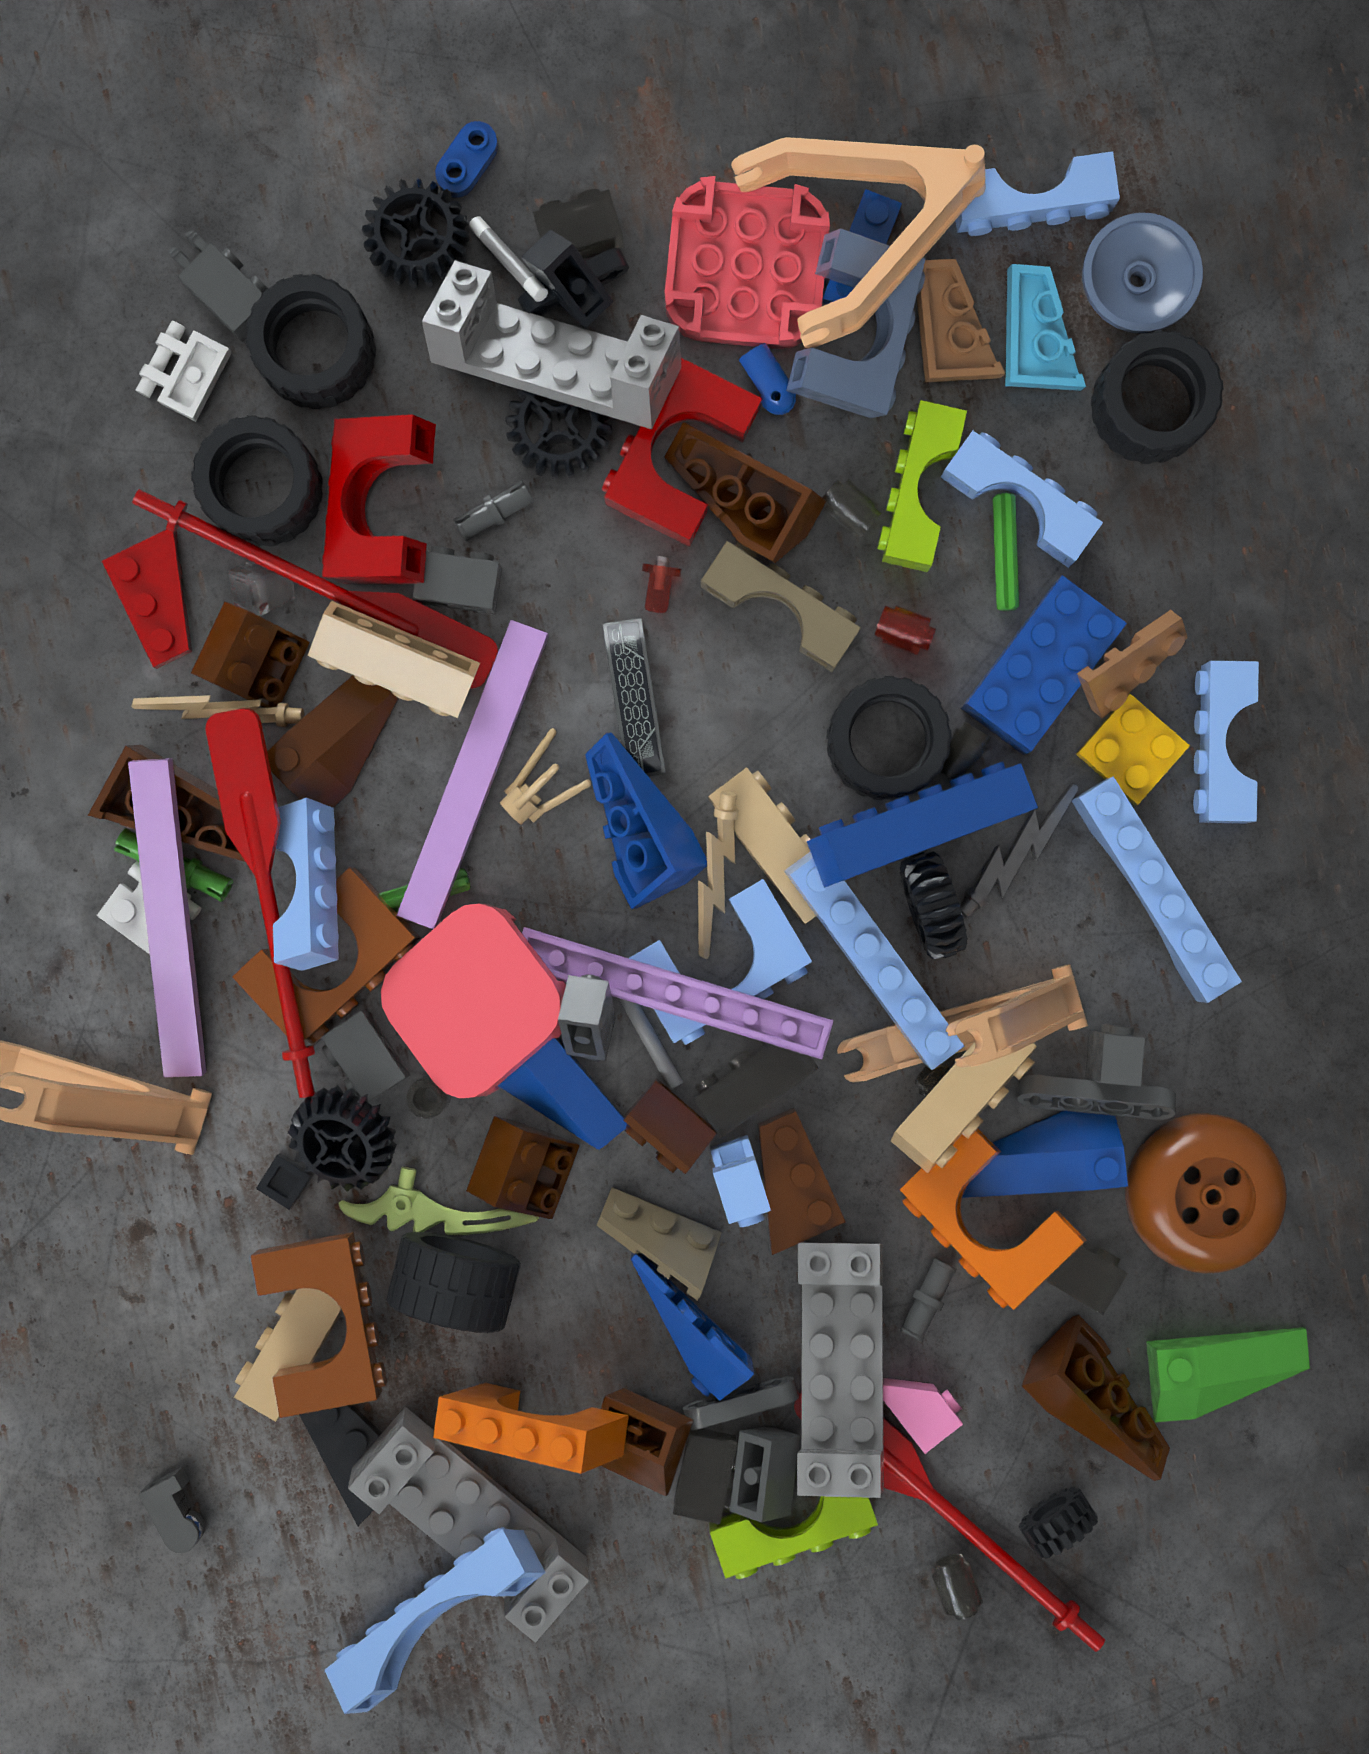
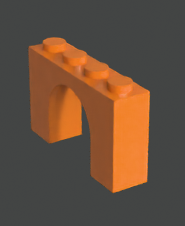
M978 1128L969 1139L963 1134L953 1144L958 1151L943 1168L936 1164L929 1173L921 1168L900 1189L906 1196L902 1202L917 1218H920L922 1215L925 1216L934 1226L930 1232L944 1247L948 1248L952 1245L961 1254L962 1257L958 1261L971 1276L976 1278L980 1275L991 1286L987 1289V1292L1002 1308L1009 1305L1015 1310L1087 1240L1059 1211H1055L1024 1242L1010 1249L990 1248L978 1242L969 1233L961 1214L963 1194L969 1183L1001 1152Z
M489 1383L479 1384L438 1398L433 1436L436 1439L580 1474L624 1455L629 1415L594 1407L570 1415H539L518 1411L520 1390Z

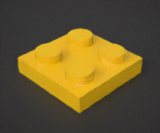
M1128 694L1124 704L1108 716L1076 755L1104 780L1114 776L1127 799L1134 806H1137L1190 745L1132 694Z

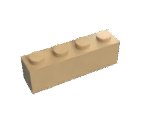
M333 601L330 602L322 615L308 653L309 657L316 659L321 666L327 669L343 670L354 675L363 684L379 685L391 690L394 696L402 700H415L427 705L432 712L438 715H451L456 718L460 714L480 665L477 661Z
M746 767L709 795L708 799L715 807L720 803L722 791H730L737 794L735 808L739 812L738 818L734 820V834L802 924H806L816 915L784 870L810 852L807 841L811 839L806 834L801 837L798 836L791 826L796 820L782 802L776 806L767 795L771 787L758 770L752 774Z
M975 1042L963 1054V1056H968L973 1053L975 1049ZM1032 1043L1012 1054L978 1066L962 1068L954 1065L899 1126L891 1142L927 1173L936 1164L943 1168L958 1151L953 1144L963 1134L969 1139L984 1120L979 1115L987 1105L995 1109L1006 1097L1009 1090L1004 1086L1013 1076L1020 1080L1035 1062L1030 1056L1037 1046Z
M301 1288L297 1289L294 1295L290 1292L286 1293L275 1312L281 1316L274 1329L267 1327L255 1348L261 1351L254 1364L247 1361L235 1380V1383L240 1385V1388L234 1398L275 1422L279 1418L272 1377L279 1369L312 1363L342 1313L338 1303L320 1290Z

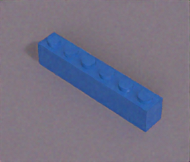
M1000 762L982 769L983 777L974 779L973 774L969 773L949 781L952 788L945 791L942 790L941 784L917 792L920 798L917 801L910 802L907 795L886 803V812L878 814L874 807L853 815L852 817L855 822L853 824L844 826L842 819L819 827L821 835L807 841L824 888L1037 809L1038 806L1022 764L1006 768L1004 762Z

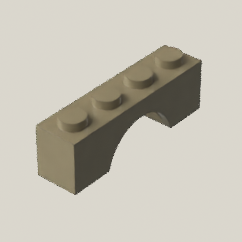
M726 541L703 576L700 587L732 608L746 600L758 597L775 599L785 604L795 614L800 625L801 644L799 651L830 672H833L861 627L855 624L857 618L841 607L837 606L834 611L822 603L824 597L813 588L804 585L801 589L788 581L791 577L790 574L779 566L771 563L767 567L755 559L757 553L739 542L734 546Z

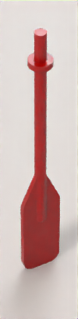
M140 489L137 490L133 498L132 504L167 520L166 529L173 533L178 527H182L336 603L479 662V668L470 688H477L486 681L498 654L497 645L492 638L400 593L348 591L186 512L188 503L181 500L173 506Z
M248 708L216 713L208 719L205 730L225 831L255 876L289 1049L282 1052L283 1061L292 1060L299 1098H306L315 1094L308 1057L315 1054L314 1045L305 1046L290 967L274 963L273 924L280 916L271 870L281 819L262 723L259 715Z
M802 1390L799 1393V1399L794 1402L795 1413L801 1420ZM883 1417L884 1488L925 1501L1055 1616L1053 1626L1056 1629L1063 1631L1069 1628L1095 1652L1100 1650L1105 1643V1639L1078 1616L1080 1606L1074 1600H1070L1066 1604L1062 1602L935 1490L912 1441Z

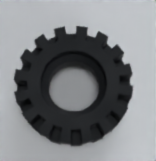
M1071 1487L1069 1490L1067 1488L1062 1489L1058 1495L1053 1493L1049 1496L1048 1500L1044 1501L1043 1499L1040 1501L1037 1508H1031L1028 1511L1029 1515L1022 1518L1019 1528L1035 1554L1041 1559L1043 1557L1046 1559L1050 1558L1053 1553L1055 1556L1061 1554L1065 1548L1069 1550L1074 1547L1073 1543L1076 1541L1081 1542L1085 1538L1084 1534L1091 1533L1093 1530L1092 1526L1097 1525L1098 1516L1079 1488Z

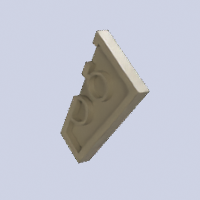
M611 1187L597 1226L634 1254L643 1253L659 1265L657 1268L659 1273L667 1279L671 1276L675 1277L688 1287L686 1293L698 1301L722 1232Z

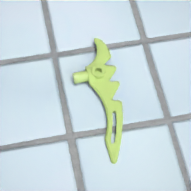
M401 1167L398 1185H390L388 1190L379 1199L367 1204H353L344 1200L339 1202V1207L345 1215L361 1223L373 1225L383 1215H386L387 1228L390 1231H394L413 1220L414 1232H424L444 1222V1231L447 1235H469L519 1227L536 1222L539 1219L538 1216L501 1208L485 1212H463L444 1207L429 1199L420 1190L413 1189L417 1170L409 1167ZM507 1215L511 1216L509 1220L495 1223L463 1224L465 1220H483Z

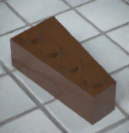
M143 745L125 746L88 816L106 819L136 830L128 762L132 760L165 758ZM173 764L181 842L245 862L225 831L217 789Z

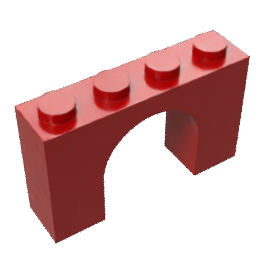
M681 358V369L653 428L649 429L640 426L636 436L628 435L620 451V456L624 457L618 471L611 469L602 486V491L606 492L604 496L606 505L690 547L708 512V504L672 487L657 474L651 460L653 446L663 431L683 421H697L707 424L743 443L761 409L762 398Z
M413 414L334 419V431L331 440V469L328 479V508L325 518V546L322 557L323 578L344 584L424 583L427 543L406 536H374L366 521L365 503L371 485L385 470L399 465L433 464L436 424Z

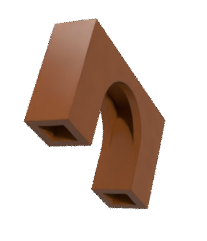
M349 867L336 879L337 914L353 931L358 946V957L353 972L346 981L331 990L311 988L303 984L291 972L305 1044L307 1042L310 1045L317 1044L322 1039L321 1037L330 1031L326 1025L336 1015L343 1019L359 1004L355 998L365 988L370 992L375 990L384 981L386 975L384 971L394 961L397 962L414 947L413 944L420 938L403 918L396 916L397 912L385 902L379 892L357 868ZM261 949L232 978L286 1035L270 950Z
M354 1232L259 1249L251 1255V1262L258 1296L301 1288L320 1290L338 1303L344 1313L347 1326L344 1345L336 1355L320 1362L279 1369L272 1377L279 1418L377 1400L382 1392V1387L387 1385L384 1363H377L374 1347L379 1346V1332L376 1322H370L367 1307L372 1306V1293L369 1282L362 1281L360 1266L365 1265V1255L361 1241L355 1242Z

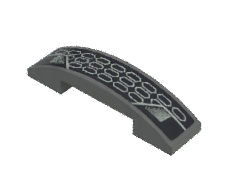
M642 618L603 624L621 744L648 777L666 774Z

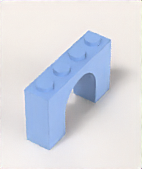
M764 879L728 899L746 929L753 946L751 969L745 979L739 985L732 988V990L765 999L774 993L770 986L782 979H785L787 984H790L808 973L805 966L811 963L812 960ZM660 940L629 958L679 973ZM654 1009L673 1043L682 1039L684 1045H687L705 1034L702 1027L706 1024Z

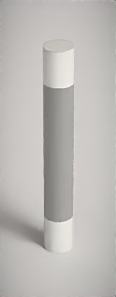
M480 216L474 217L469 223V228L536 302L544 300L548 290Z

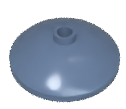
M1153 213L1128 214L1107 224L1092 240L1084 257L1082 268L1084 291L1096 313L1110 325L1131 333H1152V331L1166 329L1178 322L1195 303L1203 279L1202 259L1192 237L1173 220ZM1132 276L1141 278L1143 286H1134L1130 278Z

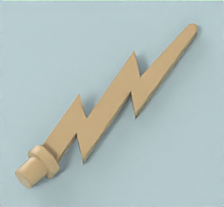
M211 695L134 698L131 706L133 709L185 710L182 713L181 719L210 718L216 713L248 708L259 715L261 723L276 722L278 727H287L288 723L297 724L304 718L303 708H290L288 703H278L277 707L259 708L261 700L209 703Z
M730 791L721 792L720 803L714 809V816L717 817L718 839L711 833L706 832L708 887L703 882L698 881L699 956L704 959H708L710 956L713 905L719 911L725 913L724 857L735 864L734 820L738 818L739 810L735 808L737 794Z

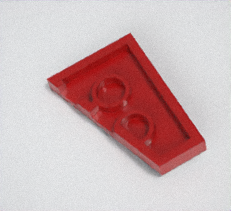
M167 529L102 560L105 570L152 666L156 669L192 652L187 607L184 604L181 579H183L182 569L178 559L176 544L178 543L177 531L173 533Z

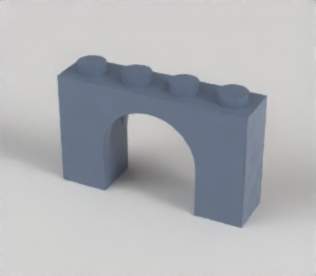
M840 228L824 235L815 274L855 288L890 246ZM925 258L918 262L875 312L877 321L875 341L870 351L861 360H848L812 347L798 351L795 354L786 391L868 418L887 415L896 399L894 385L897 373L903 367L906 358V352L903 348L906 336L914 325L915 312L913 308L916 296L921 291L925 281V274L922 272Z

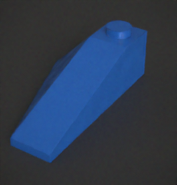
M606 733L585 756L595 798L598 802L603 803L608 825L603 826L605 839H612L617 861L611 862L614 875L632 910L687 884L707 867V858L690 826L613 733Z
M552 1038L498 1085L506 1092L598 1150L620 1134L627 1126V1123L623 1121L624 1116L575 1056L566 1054L564 1043L560 1038Z
M1061 1110L1059 1113L1040 1122L1032 1123L1009 1136L992 1141L1001 1152L969 1183L962 1198L1128 1187L1124 1145L1116 1116Z
M643 1253L631 1254V1261L690 1373L694 1376L691 1379L693 1385L706 1397L712 1393L720 1401L748 1381L754 1375L752 1357L677 1285L657 1271L658 1267Z

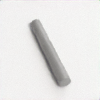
M618 998L669 1090L682 1084L683 1080L640 1004Z

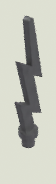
M1070 784L1040 826H1038L1036 810L1034 809L1030 812L1004 861L1002 860L999 846L995 847L973 889L969 888L964 893L966 898L960 904V908L965 917L970 918L978 908L983 909L986 906V898L995 882H997L1000 897L1003 898L1030 847L1032 848L1033 859H1038L1078 791L1077 785Z

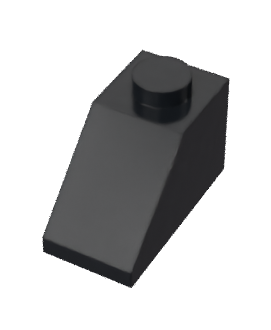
M549 230L521 257L548 292L585 329L614 302L573 243L552 230Z

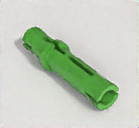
M125 828L115 842L117 845L114 847V851L139 862L136 833ZM183 857L186 888L190 889L192 887L223 902L231 890L233 879L203 866V861L197 858L191 860Z

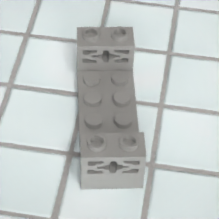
M454 261L422 320L431 363L649 429L653 428L681 369L679 326L641 315L628 342L498 304L492 272L458 261Z
M798 1243V1284H802V1449L797 1453V1496L881 1498L884 1492L883 1244Z
M404 1407L352 1467L348 1489L378 1514L390 1504L456 1559L484 1544V1537L497 1528L505 1527V1529L524 1530L546 1573L518 1595L502 1597L504 1598L505 1618L536 1643L589 1582L587 1557L448 1441L433 1438L434 1430L407 1407Z

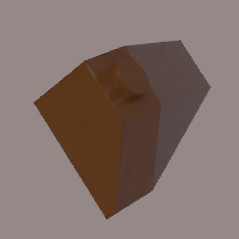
M685 422L682 423L664 456L688 485L708 504L709 509L725 524L740 544L774 563L808 536L827 502L812 489Z
M352 675L287 731L267 751L271 772L300 800L309 798L335 808L353 790L358 780L357 777L366 759L369 758L374 744L399 698L394 696L391 690L379 685L363 684Z
M1079 1314L1072 1316L1032 1356L1022 1387L1049 1414L1153 1481L1161 1480L1170 1451L1169 1445L1146 1408L1137 1407L1127 1390L1130 1382L1124 1373L1117 1374L1107 1358L1111 1351L1105 1341Z

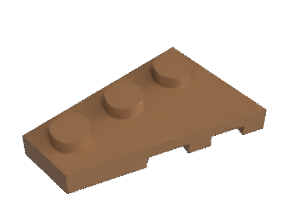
M925 260L922 271L925 274V281L917 295L925 382L997 379L1003 377L1005 372L1000 361L997 362L989 345L991 339L986 328H982L973 308L975 302L957 260Z
M1169 610L1135 633L1129 647L1123 651L1113 648L1104 655L1105 663L1094 671L1087 666L1077 673L1093 712L1103 719L1110 711L1120 708L1126 701L1128 694L1140 683L1147 682L1155 673L1157 666L1168 656L1175 655L1182 648L1188 637L1181 617L1172 610Z

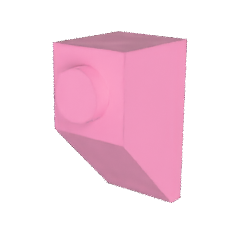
M883 1378V1401L924 1454L963 1425L957 1414L962 1408L948 1389L941 1394L934 1384Z

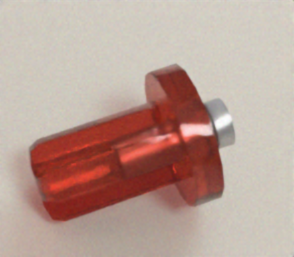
M656 556L657 565L642 564V571L649 572L644 607L645 610L650 612L666 613L669 606L673 576L681 577L682 569L669 567L670 558Z

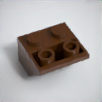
M224 601L191 674L246 700H261V707H277L278 703L282 702L310 642L249 610Z
M657 1078L626 1112L623 1120L627 1123L625 1132L641 1146H644L646 1142L650 1143L658 1150L655 1158L672 1173L679 1169L686 1174L717 1134L715 1128Z
M494 1116L466 1191L496 1208L553 1219L580 1145L524 1123Z
M625 1388L605 1395L601 1409L629 1416L624 1455L601 1466L664 1496L669 1495L693 1419Z

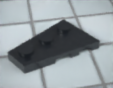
M353 1405L299 1414L358 1527L371 1514L373 1509L348 1489L352 1467L382 1432Z

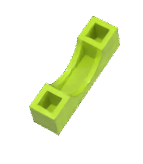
M920 400L916 412H908L903 434L910 436L907 450L900 449L895 467V473L901 474L898 489L891 487L886 511L893 512L890 527L882 526L877 549L884 551L882 562L928 572L931 568L941 527L933 522L923 511L918 498V481L920 475L929 466L955 456L960 445L967 414L966 410Z
M820 1496L819 1502L812 1514L801 1523L791 1527H772L732 1513L709 1521V1531L725 1579L735 1576L736 1579H743L755 1574L758 1571L757 1567L772 1562L774 1566L789 1563L796 1558L795 1554L809 1549L811 1552L826 1550L834 1544V1540L846 1536L849 1539L863 1537L872 1531L871 1527L877 1526L878 1523L869 1498Z

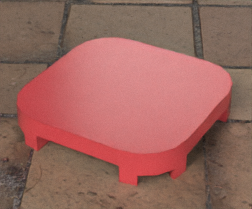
M715 176L700 177L699 182L686 188L680 197H676L672 210L664 290L666 315L671 324L679 326V332L684 337L700 342L757 347L766 343L772 349L793 348L803 343L800 338L801 332L798 328L797 319L809 311L822 307L825 277L816 275L815 272L824 235L828 234L830 230L829 211L826 212L821 201L809 192V188L794 184V189L763 186L750 192H741L736 183L716 182Z
M488 904L464 905L452 912L392 966L385 975L381 988L382 1008L391 1025L432 1081L444 1093L457 1098L488 1096L500 1089L498 1085L552 1038H559L561 1035L558 1016L566 987L565 982L558 981L514 924L516 918L506 909Z

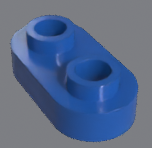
M473 121L466 124L457 134L436 166L435 176L441 191L448 189L452 197L459 198L469 194L498 151L497 137L490 125L481 121ZM474 136L484 138L483 143L477 146L472 145L470 141ZM453 168L462 170L461 175L457 178L449 177L448 173Z

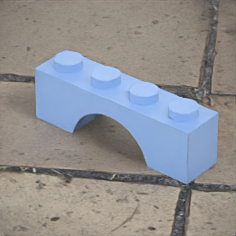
M1113 152L1073 157L1066 171L1065 179L1054 189L1040 194L1019 192L1007 185L995 168L985 169V192L980 197H975L955 220L957 233L968 232L970 236H980L991 232L992 228L1007 226L1008 230L1015 231L1028 228L1034 222L1046 221L1048 225H1058L1068 222L1070 217L1085 215L1088 220L1106 217L1109 215V212L1113 211L1120 199Z
M972 430L945 468L941 478L972 500L983 493L993 490L1010 491L1023 497L1032 506L1038 519L1039 535L1037 546L1069 568L1078 559L1103 522L1096 518L1097 512L1084 502L1078 501L1076 504L1064 495V488L1057 482L1049 478L1042 480L1031 472L1033 467L1023 458L1016 455L1011 458L999 449L1001 447L1000 443L992 436L984 432L979 435Z
M1209 661L1201 665V671L1196 673L1195 692L1197 695H1201V709L1196 711L1194 720L1195 733L1200 734V750H1196L1194 755V771L1196 774H1200V789L1195 790L1193 807L1194 812L1199 814V823L1257 822V781L1243 775L1232 764L1226 749V734L1234 716L1246 706L1258 702L1259 662Z
M303 798L278 807L281 825L276 845L277 850L287 853L293 861L296 871V888L288 909L273 924L274 963L301 971L339 960L334 808L309 798Z

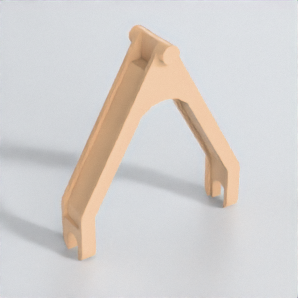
M786 137L746 152L735 158L731 164L735 175H738L734 178L741 192L756 190L788 176H804L905 184L916 190L925 201L924 208L847 297L809 311L797 319L798 328L801 332L800 338L805 348L818 347L862 328L973 199L983 195L986 189L985 152L981 146L975 144L970 145L966 149Z
M1068 964L1051 969L1054 979L939 1011L949 1024L945 1032H948V1036L957 1035L964 1045L956 1053L968 1050L975 1042L973 1053L955 1059V1065L962 1068L978 1066L1012 1054L1065 1026H1068L1069 1031L1088 1026L1071 965ZM896 1024L846 1039L839 1044L837 1049L838 1054L857 1049L863 1056L862 1068L857 1072L844 1075L846 1080L853 1083L867 1081L899 1069L923 1063Z
M0 1040V1088L24 1094V1100L17 1108L7 1109L0 1106V1120L53 1132L176 1143V1151L190 1155L194 1154L211 1100V1092L193 1088L191 1096L23 1045Z

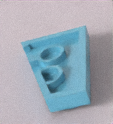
M1012 264L1007 268L1005 386L1081 391L1086 385L1082 373L1079 374L1073 356L1076 351L1072 338L1068 339L1062 319L1064 311L1050 267Z

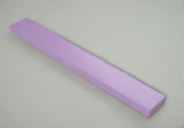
M510 620L396 916L430 929H434L438 925L547 643L548 633Z
M172 758L132 760L128 762L163 1076H203L207 1071Z
M524 927L522 934L557 980L567 982L568 975L577 977L586 974L595 975L605 981H609L613 997L818 1059L823 1058L833 1025V1020L530 928Z

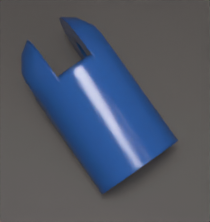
M766 343L753 348L739 359L760 392L762 405L768 412L775 415H784L794 407L796 394L786 391L789 378ZM780 394V399L776 401V397Z

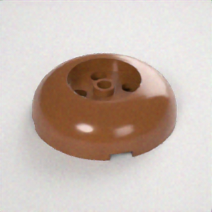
M1197 1113L1178 1117L1163 1124L1159 1130L1152 1134L1137 1149L1127 1173L1128 1187H1125V1200L1130 1221L1137 1235L1159 1258L1186 1271L1205 1274L1220 1273L1247 1264L1269 1246L1284 1218L1287 1188L1285 1176L1276 1154L1256 1131L1226 1116ZM1193 1166L1198 1169L1199 1178H1196L1190 1184L1184 1180L1183 1175L1189 1167ZM1229 1168H1235L1238 1171V1176L1234 1180L1233 1185L1226 1184L1223 1177L1225 1171ZM1212 1189L1216 1190L1215 1198H1211L1210 1203L1206 1201L1207 1192ZM1194 1207L1198 1211V1218L1195 1222H1184L1182 1214L1186 1208ZM1233 1208L1237 1211L1236 1220L1231 1225H1226L1222 1218L1225 1210Z

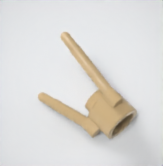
M554 728L548 731L517 778L504 790L507 796L500 804L520 825L528 818L535 822L547 811L591 786V781L587 779L544 804L537 806L542 800L536 793L559 770L558 764H553L531 786L526 783L522 786L556 735L557 731Z

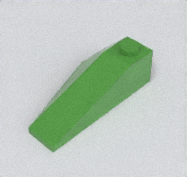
M1304 1327L1146 1341L1154 1422L1196 1419L1310 1369L1307 1331Z

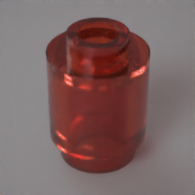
M897 605L895 609L885 606L874 636L882 638V643L918 656L920 649L929 650L936 628L929 626L932 618Z

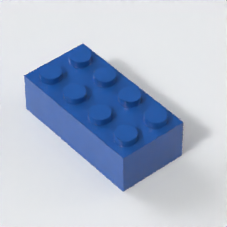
M1062 575L1052 585L961 709L1022 755L1028 754L1034 749L1081 686L1077 673L1087 666L1093 669L1127 623Z

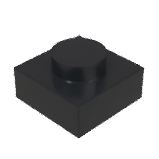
M279 1153L256 1189L290 1210L314 1174L311 1172L304 1173L305 1169Z

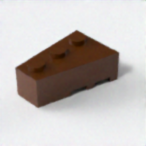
M794 1107L758 1123L764 1189L771 1211L767 1212L771 1253L774 1255L839 1226L846 1221Z

